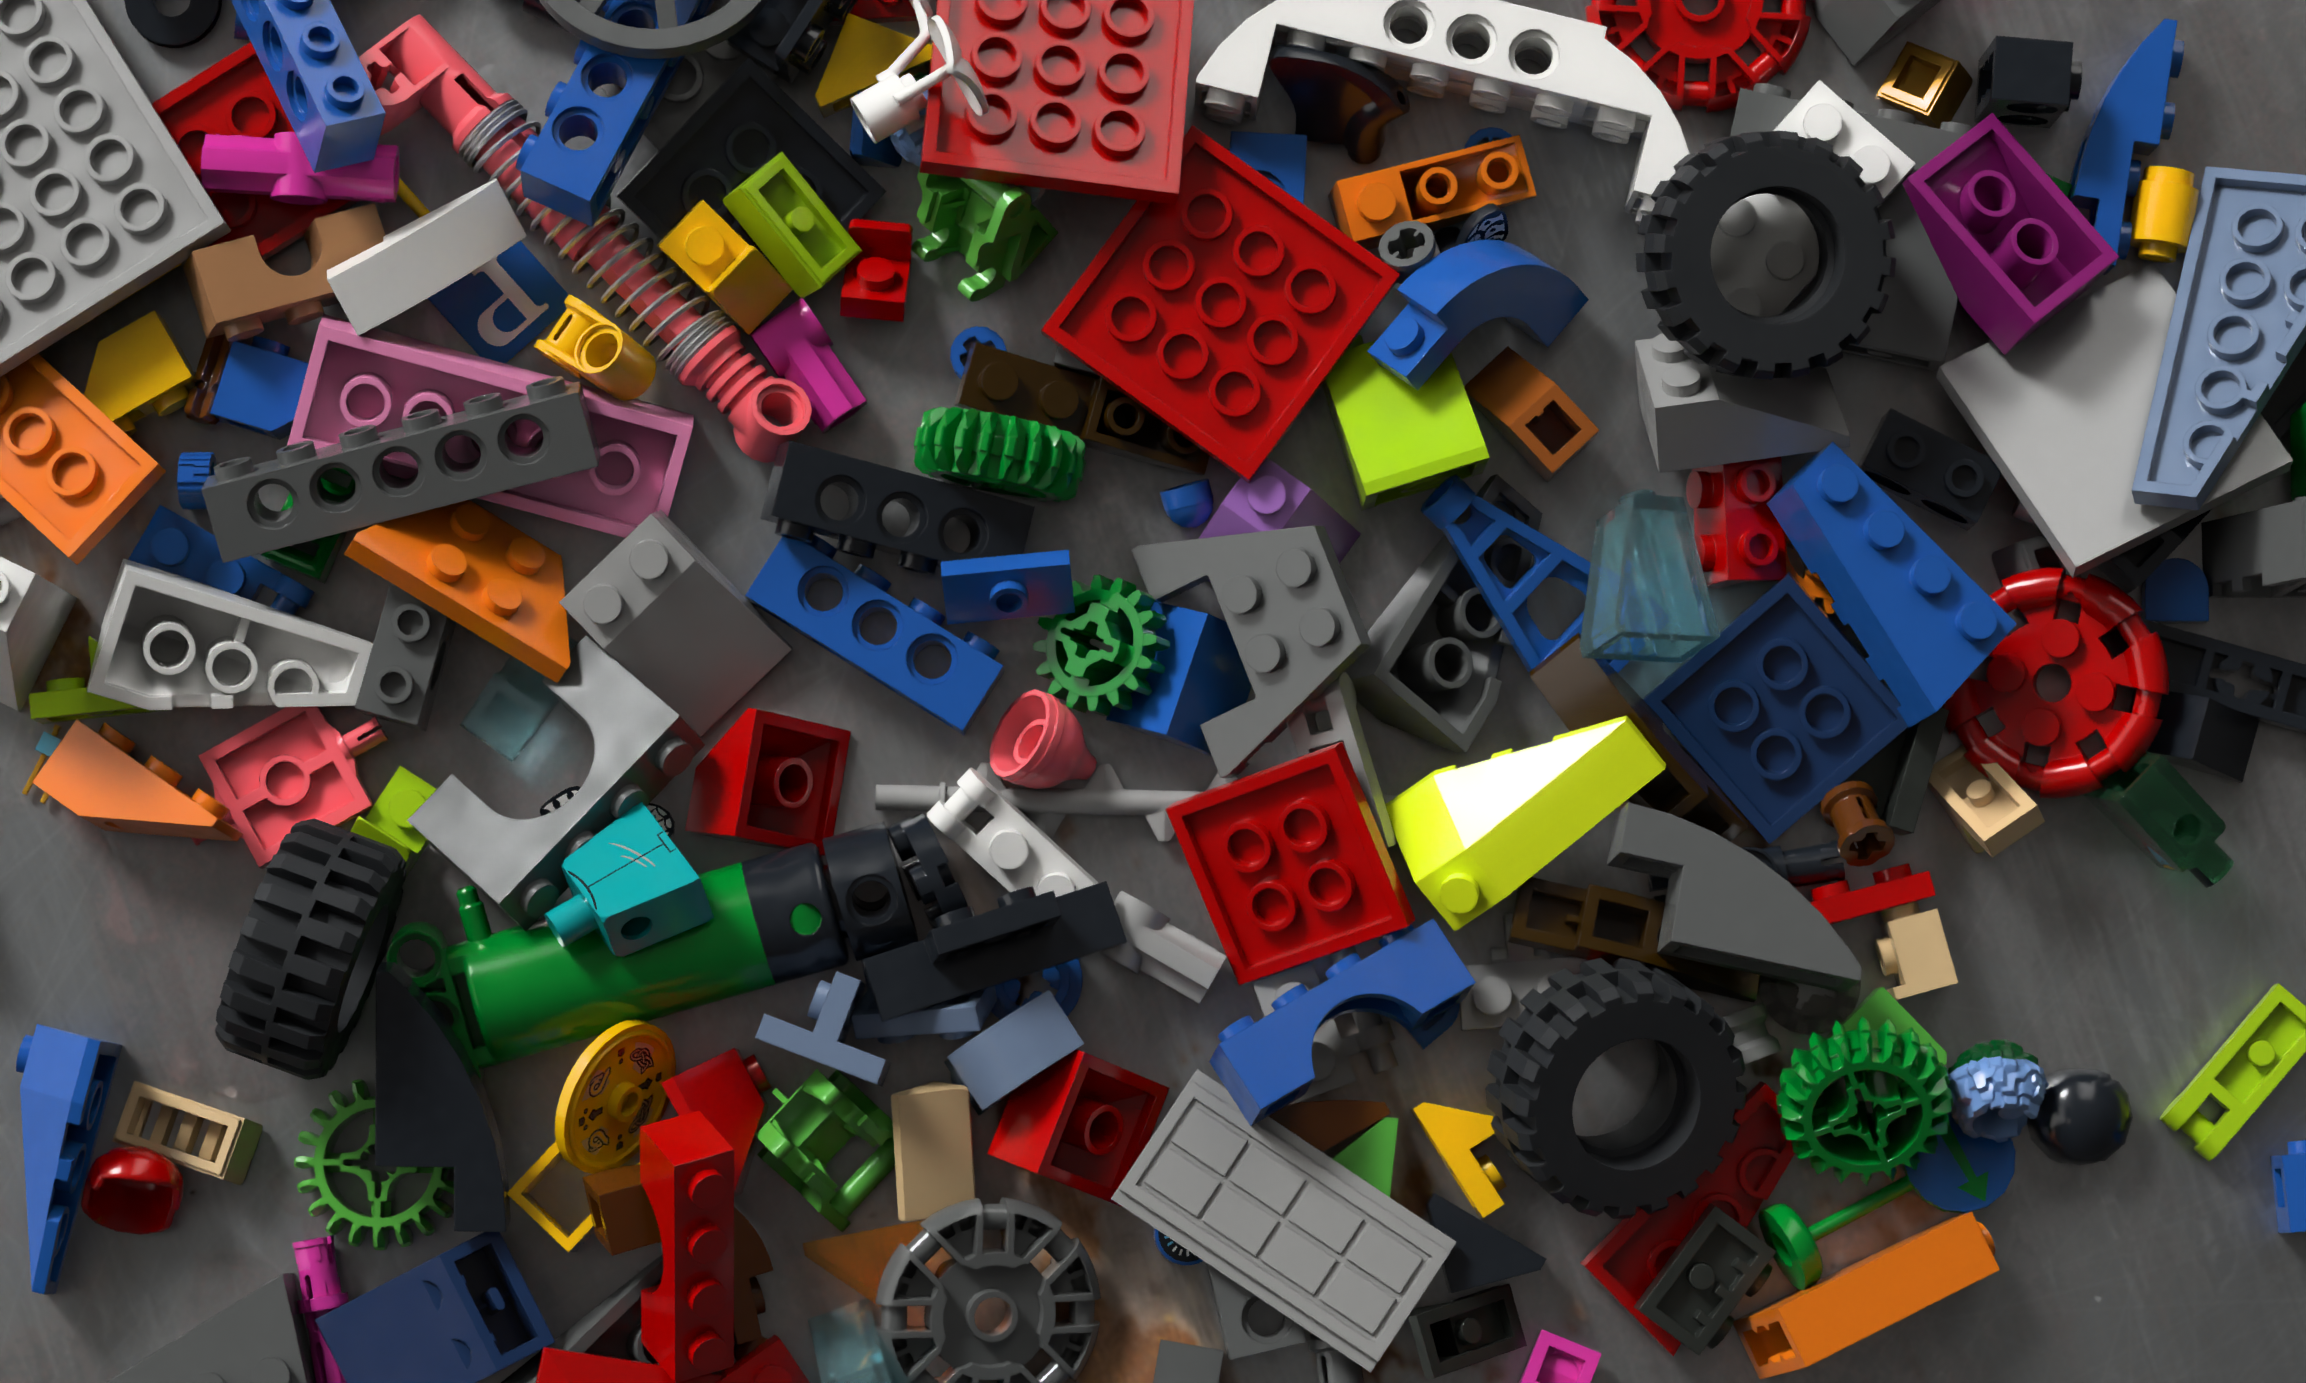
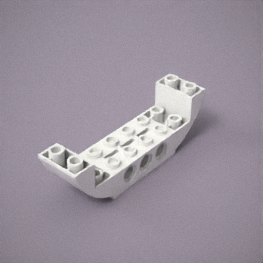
M1276 0L1247 18L1218 46L1198 74L1195 83L1194 106L1205 108L1204 116L1206 118L1235 126L1241 125L1242 118L1256 121L1270 66L1269 57L1271 50L1277 46L1297 47L1324 51L1363 62L1383 71L1392 78L1407 81V89L1422 96L1443 98L1445 91L1470 97L1468 102L1470 106L1487 112L1505 113L1506 107L1509 106L1531 112V121L1548 127L1567 128L1568 121L1593 127L1591 134L1594 137L1613 143L1626 144L1629 142L1630 137L1639 138L1641 141L1623 212L1637 215L1635 223L1638 225L1641 223L1642 215H1651L1656 203L1651 198V195L1659 182L1669 180L1676 173L1673 166L1690 154L1681 126L1661 91L1632 59L1605 39L1606 26L1501 0ZM1399 29H1409L1415 32L1421 40L1413 44H1406L1398 41L1392 33ZM1461 44H1470L1476 47L1482 56L1476 59H1466L1460 56L1454 47ZM1522 59H1531L1537 62L1544 72L1537 75L1523 72L1516 62Z

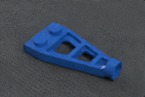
M1457 474L1441 483L1421 507V512L1438 529H1441L1529 673L1578 632L1619 673L1665 624L1620 579L1476 496L1475 492ZM1469 506L1470 515L1468 519L1463 523L1455 524L1453 521ZM1500 535L1511 537L1528 550L1535 559V563L1511 588L1503 586L1484 560V552ZM1549 577L1559 578L1577 588L1584 594L1587 602L1583 612L1555 640H1549L1540 633L1527 609L1528 596L1545 578Z

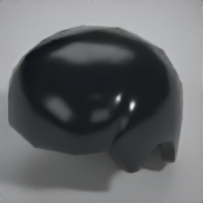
M2083 1068L2057 1070L2046 1077L2049 1086L2045 1089L2044 1100L2040 1104L2037 1117L2034 1119L2028 1117L2027 1126L2031 1140L2048 1158L2059 1163L2093 1164L2098 1161L2107 1160L2126 1143L2133 1116L2128 1093L2119 1081L2113 1080L2111 1075L2105 1072Z

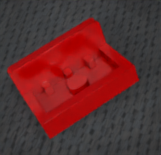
M1781 456L1692 469L1687 480L1686 494L1690 507L1694 509L1695 535L1692 537L1689 546V560L1693 571L1696 572L1697 588H1723L1746 581H1780L1786 576L1785 532L1767 505L1783 487Z

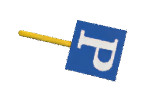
M399 177V190L397 194L419 218L430 213L427 207ZM519 241L468 275L430 296L428 300L480 357L507 364L566 311L567 307L564 301L569 294L528 248Z

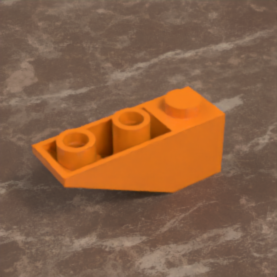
M1516 135L1338 180L1331 189L1328 198L1337 229L1366 250L1379 247L1380 239L1384 233L1395 224L1404 221H1418L1426 224L1432 231L1467 220L1476 210L1487 204H1496L1499 208H1505L1535 198L1537 194L1521 137Z
M76 719L32 782L75 814L105 831L238 842L243 835L239 830L224 821V818L230 811L228 807L199 788L190 797L176 787L183 778L181 774L153 755L149 757L145 764L130 754L136 743L106 722L103 723L97 732Z

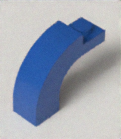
M1485 239L1471 241L1450 248L1420 266L1398 287L1397 290L1408 301V304L1367 352L1380 366L1418 391L1459 342L1484 322L1505 317L1509 323L1541 344L1549 347L1589 299L1569 277L1520 246L1501 240Z

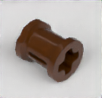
M1862 781L1844 782L1835 786L1826 793L1820 806L1825 822L1837 831L1839 836L1837 849L1840 856L1850 866L1857 867L1872 865L1879 859L1887 856L1895 843L1892 829L1886 825L1885 821L1879 818L1876 812L1878 799L1872 786Z

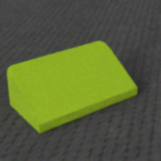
M783 152L777 154L723 199L727 209L801 298L822 288L862 252L860 247Z

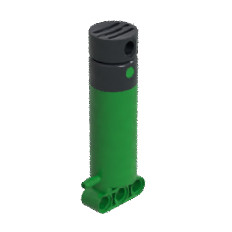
M883 821L822 839L828 863L824 865L819 848L814 843H806L698 874L714 918L624 957L613 955L595 930L568 946L562 947L545 918L537 920L526 931L520 926L492 933L484 904L479 899L476 887L470 885L458 889L456 893L460 905L458 911L467 941L449 946L443 932L433 924L423 921L411 922L401 927L394 935L386 959L387 962H395L431 1001L444 1003L450 1008L454 1019L451 1028L465 1047L483 1083L485 1068L599 1036L610 1027L626 1020L640 1019L649 1022L844 966L849 962L846 938L850 940L857 962L918 942L919 939L886 824ZM866 881L880 882L888 889L884 897L876 902L860 900L854 894V890ZM418 939L425 941L432 947L435 953V962L426 969L416 970L410 968L403 962L400 956V947L410 940Z

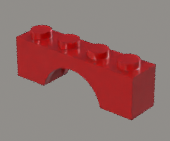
M695 1111L640 1126V1182L652 1205L663 1250V1275L661 1283L641 1290V1343L659 1365L662 1366L674 1383L734 1366V1149L700 1111Z

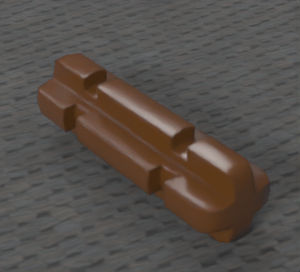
M225 334L206 339L194 375L195 386L197 387L190 389L184 406L188 419L204 425H216L219 422V419L211 415L210 412L233 343L227 341Z

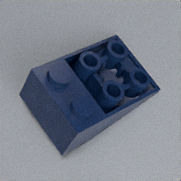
M483 1232L315 1319L346 1383H476L555 1342L500 1232Z

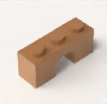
M375 203L315 218L304 234L311 256V269L301 275H282L268 267L260 255L254 235L192 251L183 269L206 339L223 334L226 335L228 342L247 339L263 332V323L286 318L288 325L306 323L325 314L323 307L338 304L339 301L327 281L326 271L383 242L385 232Z

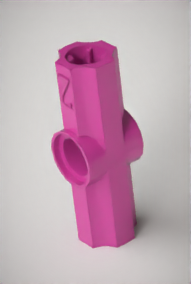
M295 132L275 133L274 138L205 134L201 155L202 185L207 192L270 195V199L274 201L298 205L326 204L328 199L396 203L400 177L399 148L397 145L378 144L374 160L314 173Z

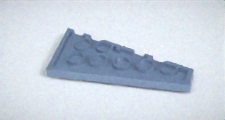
M2205 167L2132 486L2135 504L2199 510L2306 343V175Z

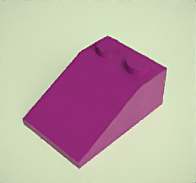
M1993 113L1902 183L1962 307L2004 355L2088 290L2119 258L2118 254Z

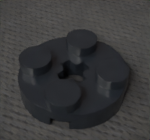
M920 813L888 826L887 831L901 861L912 858L913 862L902 866V869L917 901L922 900L924 905L931 902L933 906L924 909L931 928H938L935 918L953 910L968 907L958 882H955L948 867V859L926 816Z

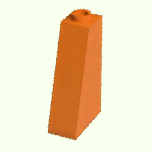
M1973 1212L1964 1213L1935 1224L1830 1274L1805 1290H1797L1734 1320L1733 1325L1760 1380L1803 1369L1999 1271V1266L1994 1258L1995 1244L1987 1228L1982 1223L1976 1221Z

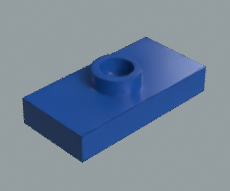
M1069 550L941 562L947 625L1075 613Z

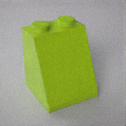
M1358 335L1322 383V388L1361 511L1437 488L1446 479L1455 474L1462 480L1482 474L1490 457L1452 352L1417 391L1380 366L1367 352L1376 340L1364 344L1362 335Z

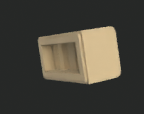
M134 1081L112 1141L127 1147L143 1146L163 1154L176 1164L241 1185L246 1178L263 1127L261 1124ZM155 1101L161 1103L162 1107L150 1140L141 1137L153 1102ZM181 1110L185 1112L173 1148H170L166 1145L178 1111ZM204 1119L210 1120V1124L198 1157L191 1154Z

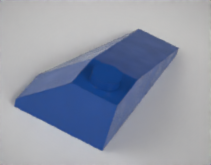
M40 1024L36 1025L34 1036L26 1034L23 1038L17 1056L16 1072L24 1073L20 1085L31 1289L32 1292L48 1295L56 1294L122 1045Z

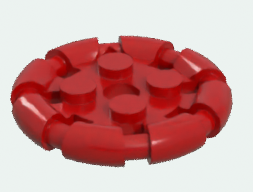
M1591 0V5L1585 7L1587 22L1606 26L1605 39L1632 59L1661 91L1671 110L1682 112L1683 106L1706 107V113L1735 108L1740 88L1753 91L1756 83H1768L1777 73L1785 75L1795 63L1804 46L1812 19L1806 15V0H1781L1780 13L1762 12L1764 0H1717L1716 8L1706 15H1696L1689 12L1683 5L1682 0H1635V6L1616 5L1617 0ZM1643 34L1646 35L1648 44L1658 51L1647 62L1631 47ZM1748 39L1761 50V55L1749 66L1736 54L1743 48ZM1685 62L1693 64L1708 63L1707 82L1684 81Z
M2048 567L2020 572L2002 579L2001 581L2004 586L1989 596L2007 614L2018 607L2029 624L2022 626L2010 635L2008 633L1988 655L1993 657L1987 667L1988 682L1968 677L1942 705L1941 708L1949 710L1945 724L1949 734L1956 732L1967 750L1963 756L1977 771L1988 779L1989 777L1981 764L1998 763L2021 788L2039 791L2040 798H2070L2104 787L2102 782L2104 779L2120 769L2127 773L2138 763L2151 746L2163 720L2157 719L2162 694L2169 695V671L2164 646L2157 631L2154 633L2149 631L2139 615L2143 609L2131 596L2106 579L2091 573L2087 579L2080 577L2072 578L2071 575H2066L2065 568ZM2061 600L2081 604L2078 624L2064 619H2057ZM2118 629L2129 648L2114 658L2111 650L2102 638ZM2057 664L2065 668L2069 673L2071 688L2062 700L2049 702L2039 694L2037 678L2045 667ZM2118 684L2137 688L2132 713L2113 709L2117 697ZM1994 709L1997 717L2006 728L1988 737L1978 718ZM2099 732L2107 748L2088 759L2079 743ZM2029 743L2035 746L2051 747L2048 762L2045 766L2025 762Z

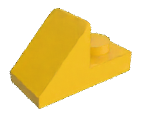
M700 200L657 244L747 335L793 290L767 259L754 246L749 245L704 200Z
M1426 1102L1420 1103L1410 1111L1478 1217L1484 1218L1503 1206L1504 1202L1497 1193L1507 1187L1503 1178L1486 1154L1476 1160L1470 1151L1471 1148L1495 1134L1491 1126L1494 1116Z

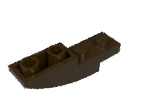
M977 342L970 346L955 399V406L1038 421V423L1056 426L1059 430L1070 431L1073 435L1078 436L1087 448L1201 476L1205 475L1210 457L1209 454L1102 377L1094 379Z
M1579 632L1530 671L1531 679L1569 731L1627 715L1666 763L1665 770L1627 799L1630 803L1675 815L1715 832L1730 842L1749 828L1747 818L1664 731L1663 721L1658 714Z
M1534 877L1529 878L1518 887L1507 941L1509 943L1586 960L1602 958L1610 965H1613V962L1618 958L1636 960L1647 968L1655 966L1669 973L1687 988L1753 1003L1757 998L1761 977L1758 974L1657 953L1665 908L1664 902L1589 884L1586 889Z

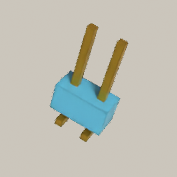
M55 724L52 734L43 732L35 750L42 754L22 791L23 794L28 795L33 785L32 782L38 775L46 757H50L61 742V739L57 738L62 728L61 726ZM44 792L40 802L45 804L50 795Z

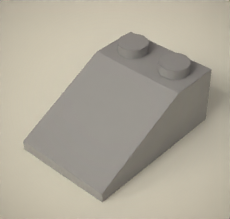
M1663 333L1655 338L1635 341L1639 406L1659 473L1817 452L1832 442L1839 448L1850 447V435L1826 368L1818 366L1810 369L1809 375L1795 378H1772V380L1738 377L1716 372V368L1707 364H1698L1683 354L1684 347L1680 343L1669 341Z
M662 510L651 513L559 602L609 655L678 713L700 737L793 649Z

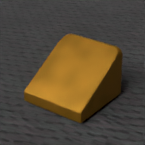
M1907 41L1877 96L1895 108L1914 115L1918 121L1925 125L1940 129L1942 122L1952 121L1973 80L1959 61Z

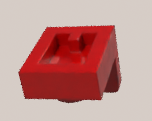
M852 219L849 224L848 234L862 252L846 265L841 292L840 316L904 322L911 276L913 227L906 223Z

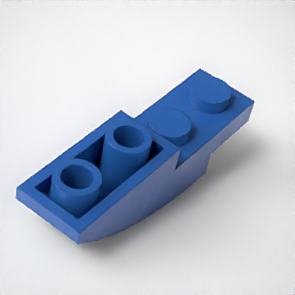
M2164 19L2138 46L2114 77L2094 111L2082 138L2071 173L2069 184H2072V188L2067 198L2076 208L2090 210L2088 222L2118 254V259L2125 260L2127 257L2132 234V223L2122 221L2126 197L2134 198L2136 196L2141 173V161L2132 159V153L2149 156L2159 146L2160 139L2169 140L2173 128L2175 103L2166 101L2169 77L2178 78L2184 56V41L2175 40L2177 20ZM2116 261L2102 275L2109 273L2116 266Z

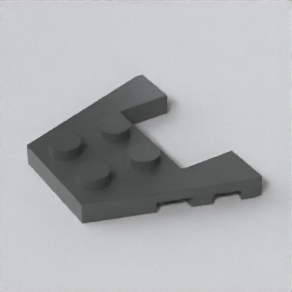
M1313 525L1139 545L1131 549L1148 594L1154 597V602L1163 603L1210 580L1255 693L1253 700L1200 725L1220 778H1233L1239 775L1249 765L1247 761L1265 743H1272L1288 727L1286 723L1309 700H1316L1371 645L1325 526Z

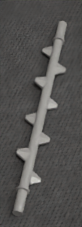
M981 762L976 770L1022 813H1027L1029 819L1050 839H1052L1066 814L1139 815L1146 817L1158 841L1170 842L1175 831L1166 808L1174 802L1205 792L1124 790L1111 764H1099L1085 789L1006 787L1001 777L994 773L990 762ZM1217 772L1207 790L1238 780V777L1220 778ZM940 782V786L876 785L875 810L929 811L939 800L946 803L960 786H946V782ZM1383 795L1385 804L1398 795ZM980 805L973 810V812H988Z

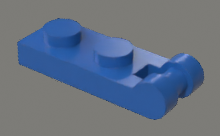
M159 505L128 558L130 561L180 575L252 601H256L265 586L278 593L270 607L292 615L296 614L300 606L306 609L315 593L301 583L252 556L223 563L215 535L162 505Z

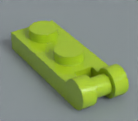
M2279 983L2274 984L2183 1092L2170 1103L2159 1120L2173 1132L2180 1128L2196 1142L2194 1150L2208 1162L2215 1158L2306 1052V1006ZM2208 1096L2226 1110L2214 1124L2197 1110Z

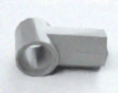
M1120 891L1114 901V905L1127 942L1098 953L1138 975L1142 971L1200 1004L1227 956L1197 937L1189 935L1169 924L1170 918L1128 893Z

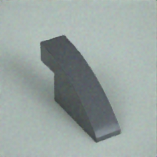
M1628 802L1615 815L1607 866L1669 879L1657 953L1843 993L1860 981L1862 967L1824 916L1787 880L1757 857L1715 832L1669 813Z

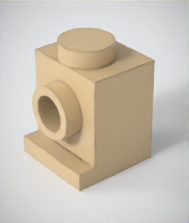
M1918 901L1880 911L1884 923L1880 925L1883 937L1874 940L1875 949L1884 976L1894 974L1897 987L1887 989V991L1895 1000L1958 983L1938 909L1921 913Z

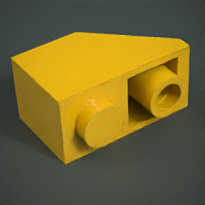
M153 310L98 342L84 396L130 437L137 431L133 423L156 411L158 416L162 417L185 406L190 389L197 387L195 386L196 381H194L195 371L165 319Z

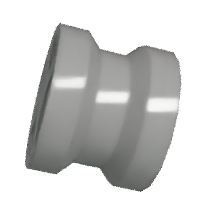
M1764 1002L1721 1017L1728 1023L1735 1035L1732 1045L1742 1052L1744 1064L1782 1050L1778 1039L1769 1035L1766 1028L1765 1020L1768 1012Z

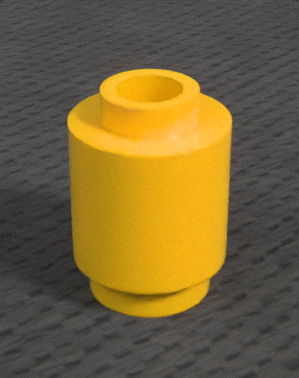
M2148 166L2144 168L2143 179L2139 181L2136 196L2133 198L2130 222L2132 223L2130 245L2139 248V258L2152 262L2173 263L2176 262L2177 253H2186L2199 190L2193 187L2194 173L2167 166Z

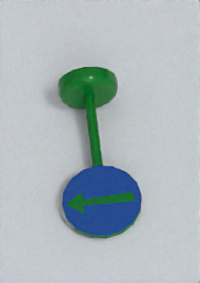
M1948 1112L1950 1124L1947 1134L1937 1135L1938 1146L1936 1147L1935 1154L1918 1152L1920 1163L1918 1164L1917 1171L1902 1164L1906 1176L1809 1227L1806 1226L1796 1211L1788 1205L1782 1203L1771 1204L1760 1210L1758 1215L1765 1242L1776 1251L1773 1258L1790 1283L1799 1290H1805L1816 1284L1823 1272L1822 1258L1815 1243L1816 1241L1912 1190H1915L1923 1201L1944 1212L1964 1214L1987 1208L2005 1193L2014 1175L2016 1150L2012 1139L2008 1138V1141L1997 1143L1993 1139L1982 1136L1972 1138L1963 1133L1961 1127L1954 1122L1951 1112Z

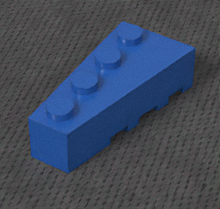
M1834 442L1806 461L1767 503L1810 573L1818 574L1835 602L1831 606L1843 625L1849 623L1869 654V657L1865 660L1879 681L1882 679L1886 681L1901 705L1897 710L1909 728L1936 713L2017 625Z

